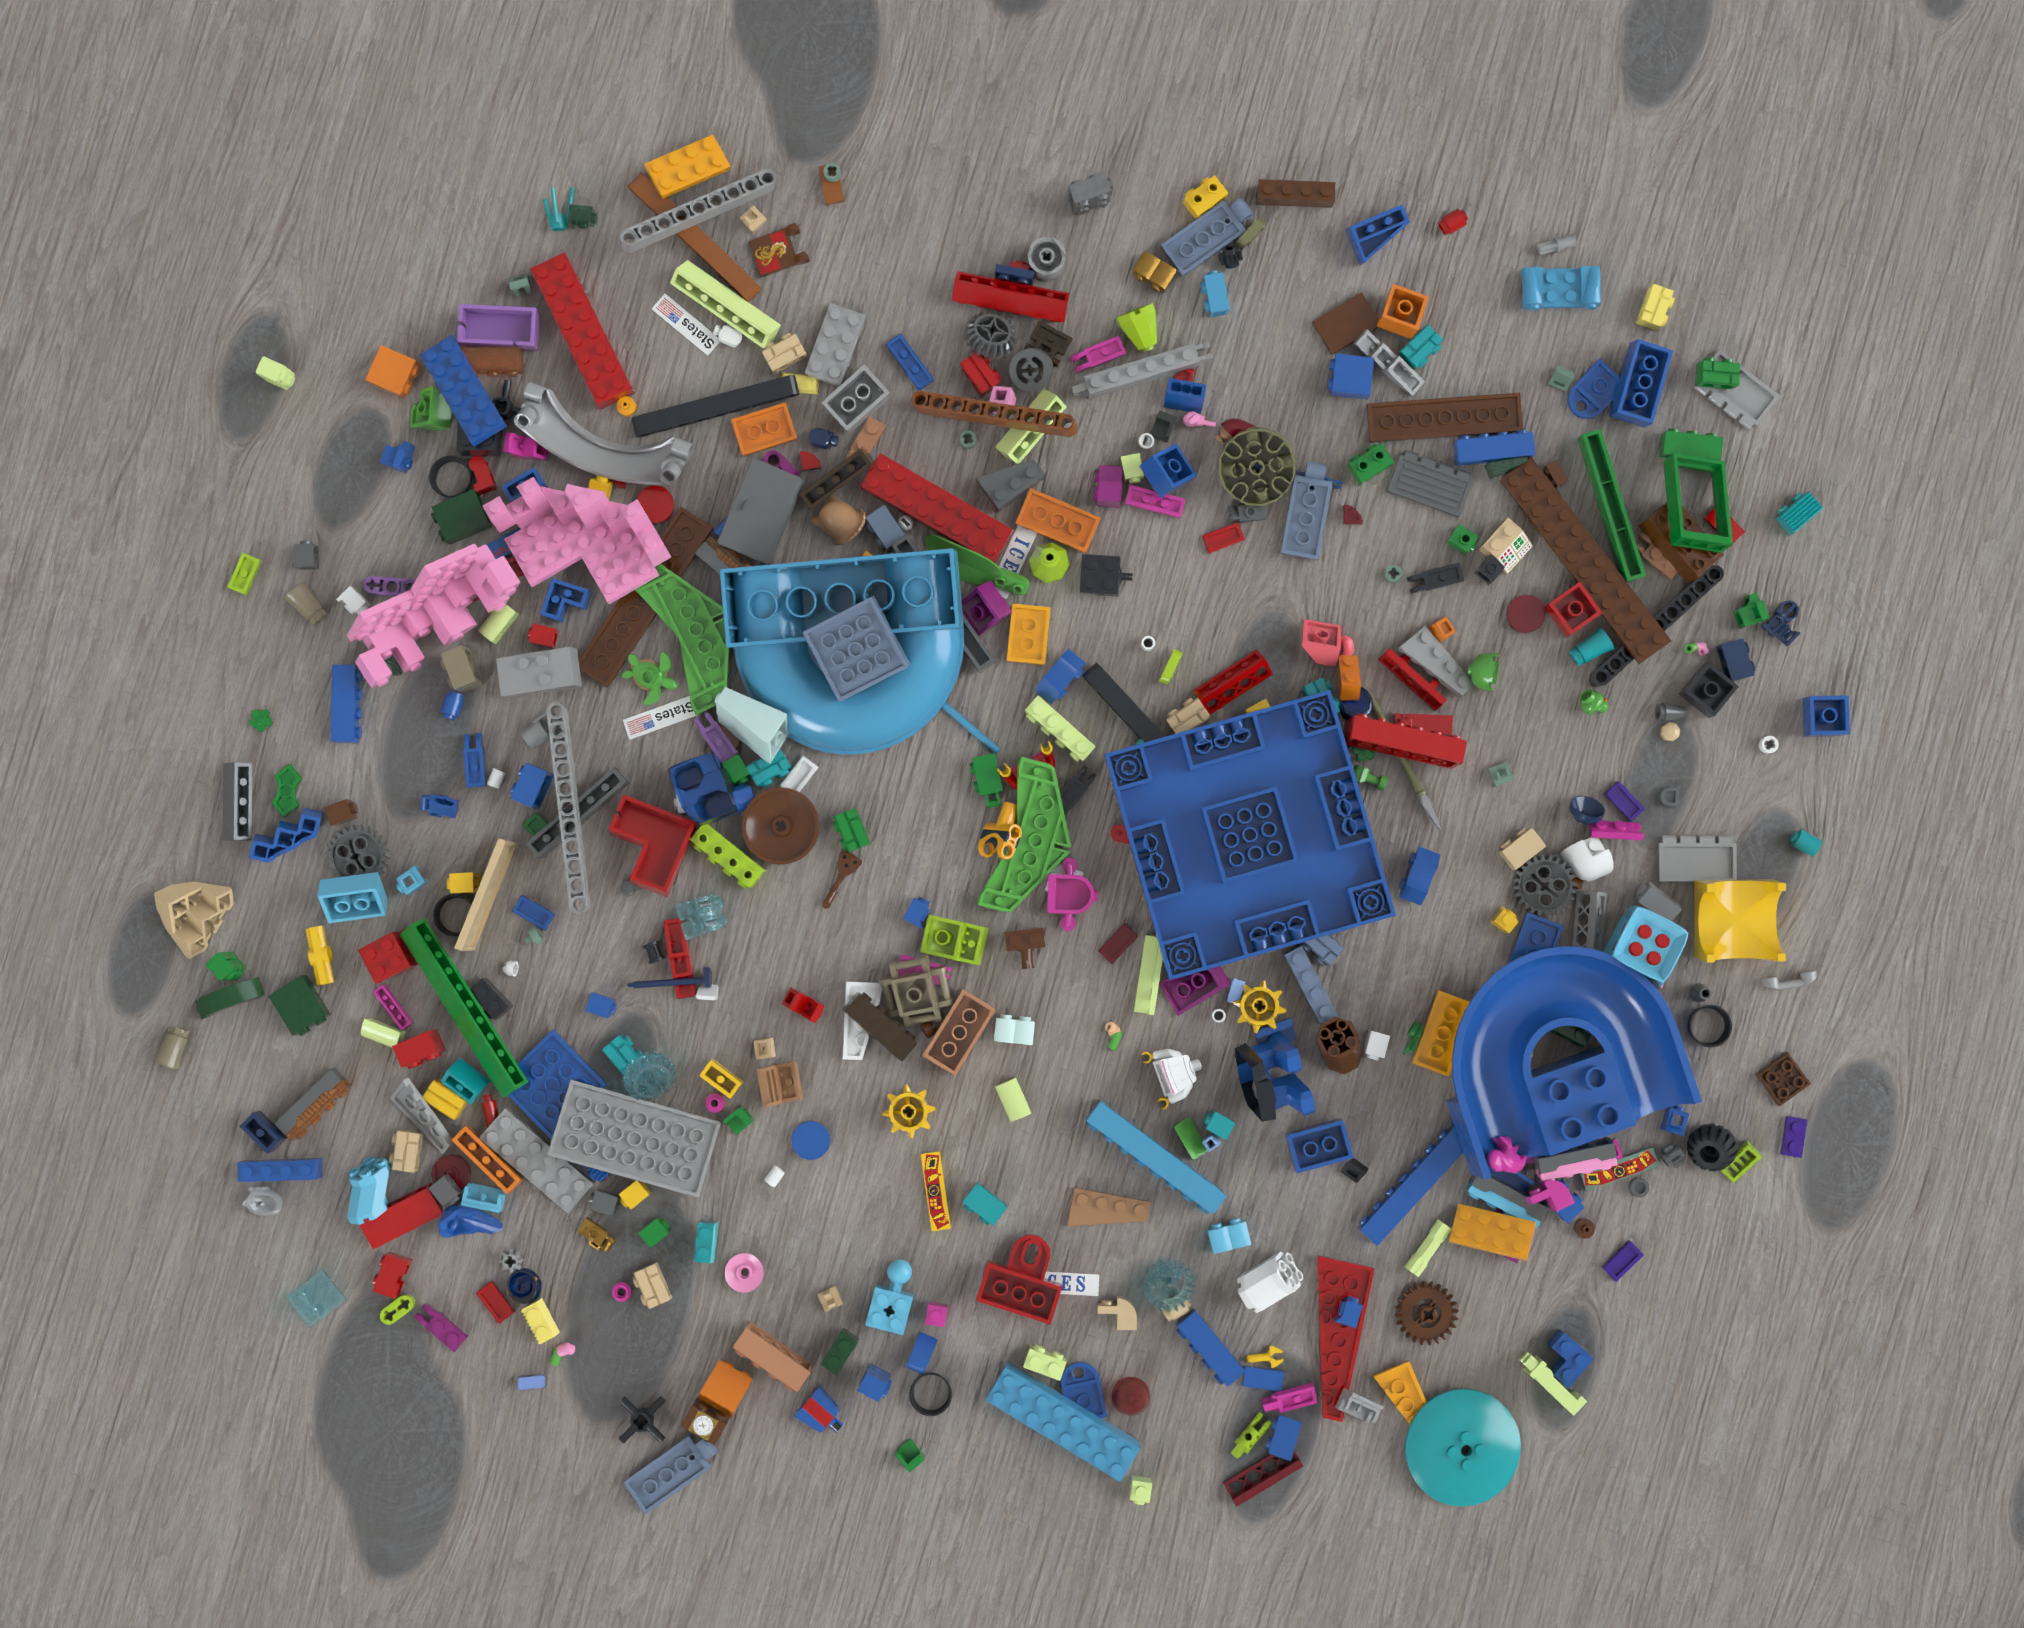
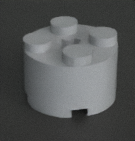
M1038 238L1031 244L1028 251L1030 271H1034V276L1042 281L1053 280L1060 276L1066 264L1064 246L1055 238ZM1043 257H1046V258H1049V257H1050V261H1047V260L1044 261V260H1043Z

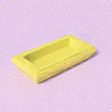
M781 372V377L795 375L800 393L818 395V379L806 376L805 374Z

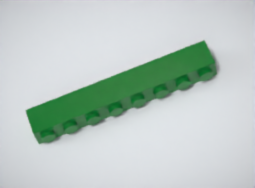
M1598 429L1584 433L1577 440L1617 569L1627 583L1642 579L1646 576L1602 431Z

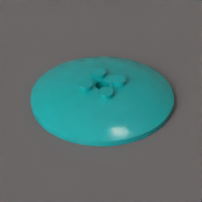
M1452 1389L1432 1397L1414 1415L1405 1439L1406 1462L1415 1482L1430 1497L1451 1506H1473L1496 1496L1510 1482L1520 1459V1435L1512 1415L1497 1399L1475 1389ZM1464 1445H1469V1453L1461 1454V1448Z

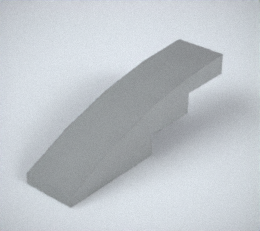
M1364 330L1353 343L1365 357L1374 358V365L1410 396H1414L1425 383L1400 356H1396L1385 343H1380L1369 330Z

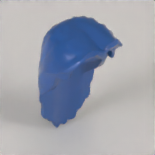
M461 1205L448 1206L438 1222L439 1234L446 1238L476 1232L493 1234L496 1231H502L503 1223L491 1215L475 1208Z

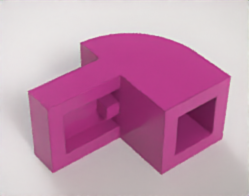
M511 432L505 433L503 452L517 458L547 461L548 450L531 437H523Z
M1555 1180L1539 1182L1540 1187L1529 1191L1530 1195L1525 1197L1528 1205L1546 1199L1551 1211H1559L1575 1203L1568 1188Z

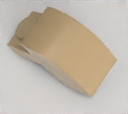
M1117 1296V1303H1113V1300H1102V1303H1097L1098 1314H1117V1330H1137L1136 1311L1131 1301L1127 1298Z

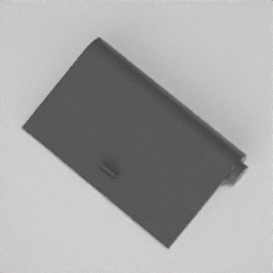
M753 457L717 543L755 559L754 563L758 565H770L805 479Z

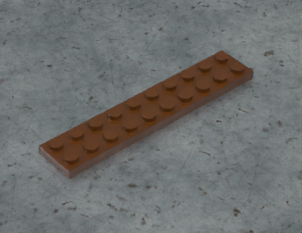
M680 507L660 537L671 555V558L661 564L679 577H682L695 558V552L707 540L714 528ZM635 590L618 600L579 659L580 670L607 688L657 615Z

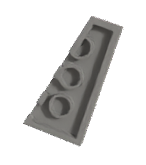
M1426 626L1397 649L1400 653H1405L1409 656L1413 663H1418L1426 669L1425 672L1430 676L1433 675L1439 679L1443 686L1458 697H1461L1474 686L1472 680Z
M408 1077L404 1079L390 1099L436 1148L444 1154L454 1143L452 1137Z

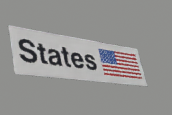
M664 293L653 306L652 310L707 356L719 344L720 341H718L717 336H714L708 328L667 294Z
M690 696L624 719L623 723L630 740L697 715H695L691 707Z

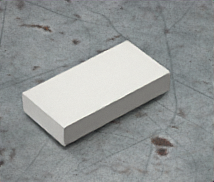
M802 756L780 787L800 792L819 767L805 756Z

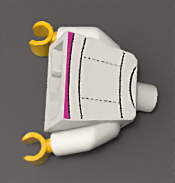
M1171 1049L1154 1051L1152 1054L1150 1052H1143L1141 1055L1148 1054L1150 1056L1149 1061H1144L1143 1063H1150L1152 1059L1155 1060L1152 1063L1164 1096L1159 1097L1157 1102L1161 1100L1166 1102V1105L1162 1106L1161 1109H1166L1169 1103L1173 1104L1186 1098L1193 1088V1083L1197 1081L1195 1072L1202 1069L1200 1061L1198 1059L1190 1061L1188 1055L1182 1056L1179 1051Z

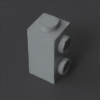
M1648 882L1646 885L1643 884L1637 891L1636 896L1639 903L1670 921L1682 910L1678 902L1651 882Z

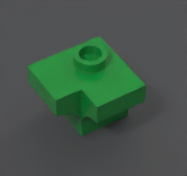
M1757 592L1744 597V605L1733 611L1739 629L1770 618L1764 601H1760Z

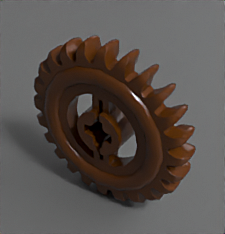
M1422 1281L1420 1287L1415 1282V1289L1408 1286L1409 1293L1402 1291L1401 1293L1404 1298L1397 1299L1401 1305L1395 1306L1400 1311L1394 1315L1400 1318L1396 1324L1403 1325L1400 1328V1332L1407 1331L1406 1338L1412 1335L1413 1343L1419 1338L1420 1345H1423L1426 1340L1427 1344L1431 1346L1432 1339L1439 1344L1438 1337L1446 1340L1444 1333L1452 1335L1449 1327L1456 1328L1452 1321L1459 1319L1453 1314L1458 1313L1459 1310L1452 1307L1457 1302L1450 1301L1453 1298V1294L1446 1295L1447 1288L1440 1291L1441 1284H1437L1434 1288L1433 1281L1428 1286L1425 1281ZM1423 1299H1432L1429 1304L1424 1303L1418 1307V1317L1414 1321L1412 1313L1415 1304ZM1439 1305L1440 1318L1433 1326L1422 1327L1423 1323L1430 1324L1436 1320L1437 1312L1435 1308ZM1425 1310L1431 1314L1429 1317L1425 1316Z

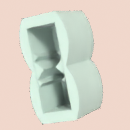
M1000 1014V1018L996 1017L994 1041L1033 1045L1035 1021H1031V1017L1020 1016L1019 1020L1012 1019V1015Z

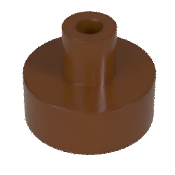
M1581 1218L1575 1222L1574 1231L1579 1237L1586 1239L1594 1234L1595 1226L1589 1219Z

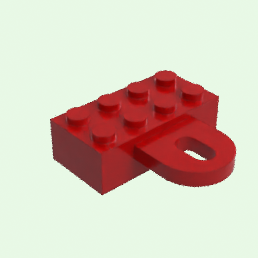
M1024 1235L1014 1243L1007 1266L988 1260L976 1301L1051 1325L1062 1290V1284L1044 1278L1050 1261V1248L1047 1242L1038 1235ZM1034 1243L1039 1248L1036 1259L1033 1263H1027L1024 1260L1026 1249L1029 1244Z

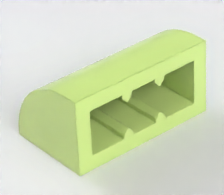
M506 604L504 609L498 612L492 611L478 631L492 643L497 644L520 614Z
M372 1018L364 1019L361 1028V1036L389 1047L403 1042L406 1034L404 1030L401 1031V1029Z
M1016 1077L995 1086L1010 1122L1032 1114Z

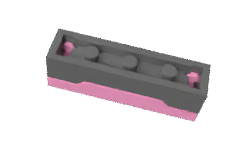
M1609 1137L1596 1139L1552 1156L1533 1157L1536 1175L1541 1181L1555 1180V1178L1559 1177L1570 1178L1574 1174H1588L1593 1172V1170H1607L1612 1166L1618 1165L1615 1143Z

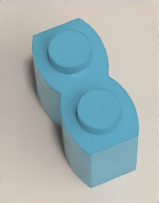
M1240 1218L1231 1219L1229 1224L1222 1225L1221 1222L1211 1224V1228L1207 1229L1213 1254L1251 1245L1246 1221Z

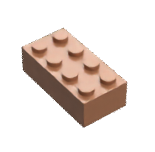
M963 989L922 1056L956 1076L996 1011V1008Z
M751 1321L733 1346L736 1349V1354L742 1358L746 1356L752 1360L751 1364L758 1369H765L770 1378L774 1380L779 1379L784 1383L783 1386L791 1392L793 1390L799 1391L814 1365Z

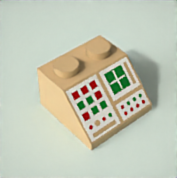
M1508 517L1483 543L1479 550L1486 557L1492 555L1505 566L1503 572L1508 574L1533 545L1524 531Z

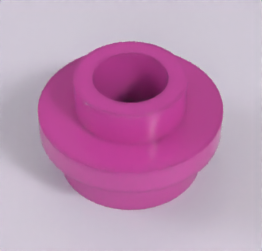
M718 1093L710 1094L706 1098V1108L713 1113L720 1112L725 1106L724 1097ZM714 1099L718 1101V1106L716 1107L712 1105V1100Z
M625 1282L616 1283L612 1288L613 1298L619 1302L628 1300L631 1296V1287ZM620 1288L625 1290L624 1295L619 1294Z

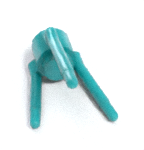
M551 187L552 215L547 200L543 199L549 227H551L552 231H564L567 229L566 225H570L574 187L570 189L566 217H564L563 213H558L554 187Z

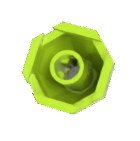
M1153 303L1115 318L1118 326L1138 350L1147 352L1154 349L1153 345L1157 343L1156 310Z
M1053 542L1036 546L1029 558L1032 575L1046 584L1062 580L1070 567L1066 550Z

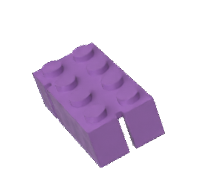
M459 304L458 321L461 325H458L457 342L461 347L517 350V347H519L520 350L538 351L540 312L537 308Z

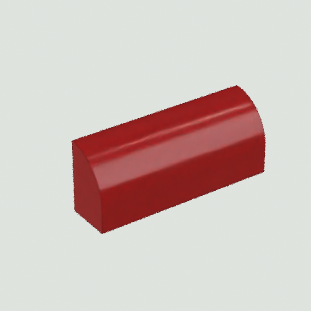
M431 1182L386 1205L387 1210L376 1219L371 1221L369 1218L363 1219L364 1223L359 1226L373 1250L442 1215V1205L429 1190V1187L432 1186Z

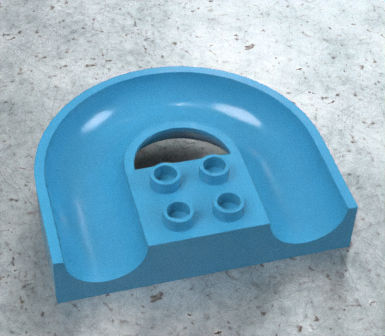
M953 548L720 569L726 648L735 649L740 677L750 698L787 714V731L789 733L787 737L802 745L827 753L844 755L875 752L894 746L917 733L931 721L947 701L958 678L964 650V624L958 553ZM874 595L911 665L839 702L802 632Z

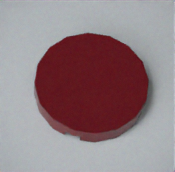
M1527 594L1512 600L1506 612L1510 626L1521 633H1530L1540 628L1546 615L1542 602L1535 596Z
M450 1154L441 1157L432 1167L431 1177L433 1184L449 1174L461 1190L464 1189L471 1178L470 1165L459 1155Z

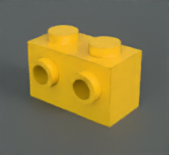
M1215 175L1212 178H1205L1200 183L1201 186L1197 189H1190L1184 195L1183 204L1195 220L1228 198L1229 193Z

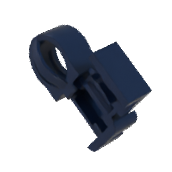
M1790 600L1781 603L1774 611L1775 615L1766 624H1761V628L1767 630V634L1770 637L1776 636L1785 646H1789L1801 634L1799 631H1792L1789 627L1790 625H1787L1799 613L1798 605ZM1790 604L1791 607L1782 613L1783 605ZM1794 609V614L1791 617H1786Z

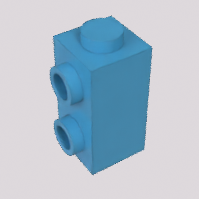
M1208 272L1207 275H1204L1203 282H1200L1202 294L1205 293L1206 301H1204L1205 312H1209V318L1227 315L1230 308L1223 272Z

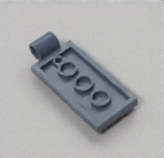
M1243 198L1238 199L1230 207L1226 200H1224L1165 241L1160 247L1183 278L1221 251L1224 246L1231 244L1241 237L1247 230L1241 223L1248 220L1253 215V212Z
M1307 461L1305 475H1295L1280 554L1319 560L1333 484L1331 480H1324L1327 465ZM1313 486L1314 491H1311L1309 487Z
M689 1434L623 1482L645 1515L713 1467V1464L707 1461L718 1452L713 1444L702 1438L694 1443L692 1440L693 1435ZM690 1455H694L695 1458L691 1459Z

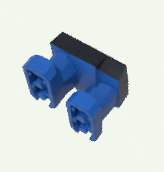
M713 752L686 760L668 769L672 786L676 791L682 809L694 822L701 826L744 812L748 804L755 797L752 787L749 785L741 784L733 787L726 768H723L719 758L714 756Z
M1280 1031L1271 1034L1266 1043L1252 1047L1244 1043L1235 1048L1238 1074L1246 1103L1262 1122L1275 1120L1276 1110L1287 1105L1304 1116L1315 1112L1314 1099L1310 1089L1295 1074V1072L1302 1069L1297 1048ZM1279 1067L1290 1074L1271 1078L1268 1070ZM1253 1079H1254V1083H1255L1257 1098L1255 1097V1094H1254V1091H1253V1088H1252V1086H1253Z

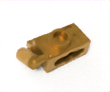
M589 1217L584 1220L577 1231L582 1236L588 1238V1244L596 1250H599L601 1247L604 1251L609 1252L615 1242V1239L609 1236L610 1232Z

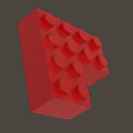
M623 794L617 808L618 815H614L608 830L610 835L643 847L630 876L631 884L668 897L691 843L690 839L696 831V822Z

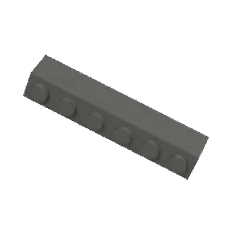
M613 767L578 798L581 825L630 784L617 768ZM572 804L565 809L566 813L572 811ZM559 815L526 843L538 859H543L562 843ZM573 822L567 824L566 829L569 833L575 829Z

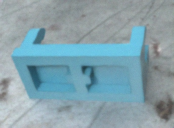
M469 1182L464 1188L461 1206L500 1213L503 1211L506 1193L500 1188Z

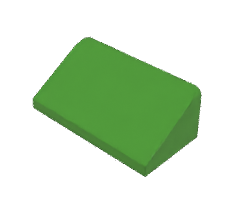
M1190 1116L1173 1125L1192 1160L1208 1151L1202 1143L1203 1139Z

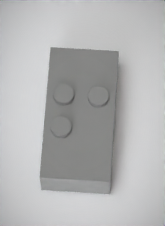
M564 647L496 658L501 697L514 698L582 687L576 648Z

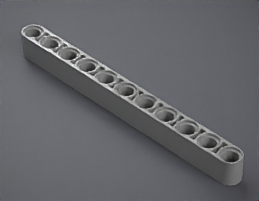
M553 702L547 707V719L570 909L575 913L583 914L590 908V897L567 708L558 702ZM556 707H560L562 710L561 714L555 717L553 710ZM558 726H562L564 729L563 734L557 736L555 733ZM561 745L566 747V752L563 755H559L557 752L558 747ZM566 764L568 766V772L562 775L560 773V767ZM568 783L571 787L570 792L564 794L562 787ZM567 803H571L573 806L570 813H566L564 810ZM573 822L575 829L569 833L566 829L567 824ZM575 841L577 843V849L574 852H571L569 850V844ZM577 860L580 867L577 871H573L571 864ZM576 880H580L582 883V887L578 891L573 887ZM579 899L584 902V907L581 910H578L575 906Z

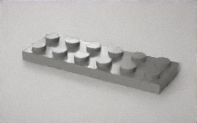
M507 1108L500 1113L479 1137L566 1213L571 1211L594 1184L593 1181L569 1161L548 1156L550 1145Z

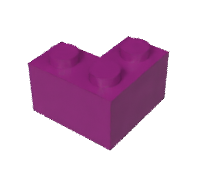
M1100 465L1099 471L1095 470L1094 482H1098V486H1094L1093 501H1097V507L1119 508L1123 467Z

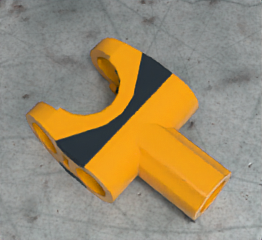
M1004 802L997 823L988 822L985 824L978 845V851L982 857H991L996 850L1001 859H1010L1014 855L1022 834L1020 826L1014 824L1017 818L1016 804ZM986 844L989 848L987 854L984 852V847ZM1005 846L1008 848L1007 855L1003 854Z

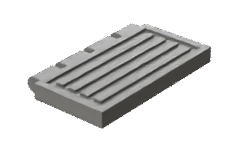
M1720 349L1712 357L1715 358V361L1720 362L1724 359H1732ZM1741 365L1739 374L1740 384L1733 390L1694 386V389L1703 396L1710 392L1711 394L1707 399L1720 408L1724 403L1726 406L1723 408V411L1734 420L1740 415L1741 418L1738 420V423L1747 430L1752 425L1756 427L1780 397L1779 394Z
M1662 835L1661 843H1657V882L1737 880L1736 843H1733L1732 836H1717V843H1715V836L1698 835V843H1696L1695 835H1679L1677 843L1676 835Z

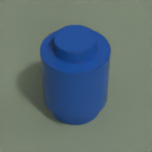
M449 691L448 695H445L440 711L443 714V718L452 721L455 718H459L464 704V695Z

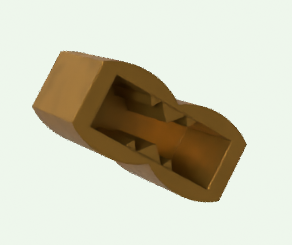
M1144 250L1132 273L1137 281L1149 283L1150 288L1155 292L1160 293L1161 291L1165 293L1176 276L1177 270Z

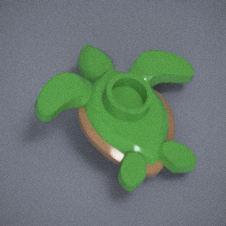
M660 653V664L651 659L638 660L636 655L629 654L630 670L623 672L622 678H633L640 688L650 691L647 698L643 701L645 705H652L660 699L661 687L670 690L678 687L676 680L667 677V673L671 669V661L667 653Z

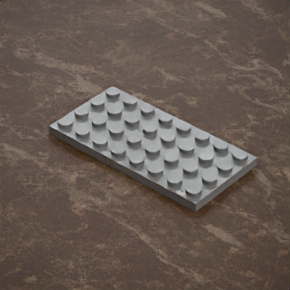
M570 1080L547 1155L699 1198L721 1122Z

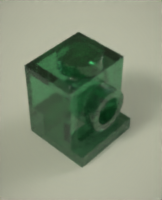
M569 204L568 225L571 229H575V225L582 229L597 225L598 214L595 213L592 206Z

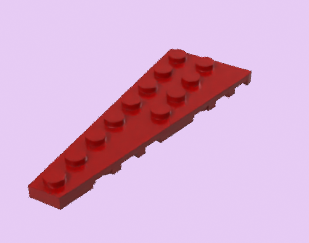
M1318 1255L1317 1276L1322 1417L1343 1422L1344 1412L1336 1409L1335 1406L1343 1388L1350 1389L1375 1268ZM1348 1295L1358 1298L1359 1303L1363 1305L1356 1328L1335 1322L1332 1319L1338 1315L1337 1312L1341 1300L1344 1301V1298H1347Z

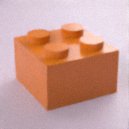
M1392 284L1387 293L1377 327L1413 339L1419 329L1429 297Z

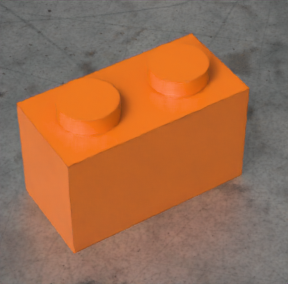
M1358 655L1339 656L1336 668L1339 700H1359L1361 678Z

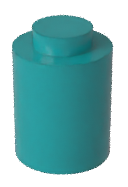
M1802 829L1794 831L1790 837V841H1792L1791 846L1811 857L1817 854L1822 845L1821 839Z

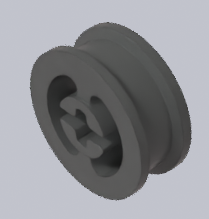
M1028 348L1018 352L1011 360L1009 367L1012 382L1019 389L1028 392L1044 388L1052 379L1054 371L1051 358L1047 353L1037 348ZM1037 357L1044 365V375L1037 382L1036 377L1040 375L1041 371H1035L1032 375L1031 372H1023L1022 375L1028 379L1027 383L1019 374V364L1022 359L1026 358L1027 362L1023 364L1022 369L1029 368L1030 366L1032 368H1039L1041 365L1034 360Z

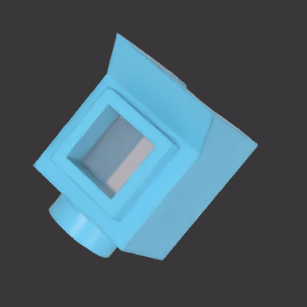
M413 866L396 878L398 882L396 886L402 894L411 895L429 883V880L424 879L420 874L419 870L421 869L419 866Z

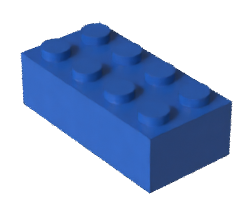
M1640 339L1629 343L1611 407L1610 417L1644 428L1653 424L1673 350Z

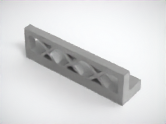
M1577 890L1572 946L1590 948L1602 952L1607 893ZM1583 895H1590V903L1585 907L1582 903ZM1584 914L1588 916V923L1585 926L1581 923V917ZM1584 933L1587 936V942L1582 946L1579 942V936Z

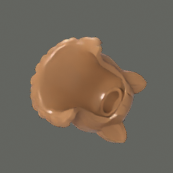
M830 495L828 503L824 504L820 509L819 516L813 517L811 521L815 526L822 528L828 536L836 539L834 545L837 546L847 544L857 536L863 528L866 515L863 509L859 508L858 511H855L851 505L840 501L837 496Z

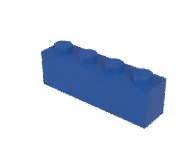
M1518 430L1515 434L1499 432L1496 433V436L1480 434L1477 435V438L1461 436L1453 443L1456 466L1530 459L1536 455L1533 432H1527V430Z
M332 665L330 741L334 743H359V739L362 736L359 719L362 718L360 700H362L363 693L362 689H360V681L363 679V674L357 665Z
M322 1158L244 1160L237 1162L238 1182L316 1180L322 1178Z
M1192 1309L1176 1323L1178 1334L1183 1339L1187 1338L1191 1342L1189 1347L1195 1354H1201L1204 1358L1201 1361L1208 1370L1212 1368L1215 1371L1214 1377L1221 1385L1225 1383L1228 1387L1245 1373L1241 1364L1195 1309Z

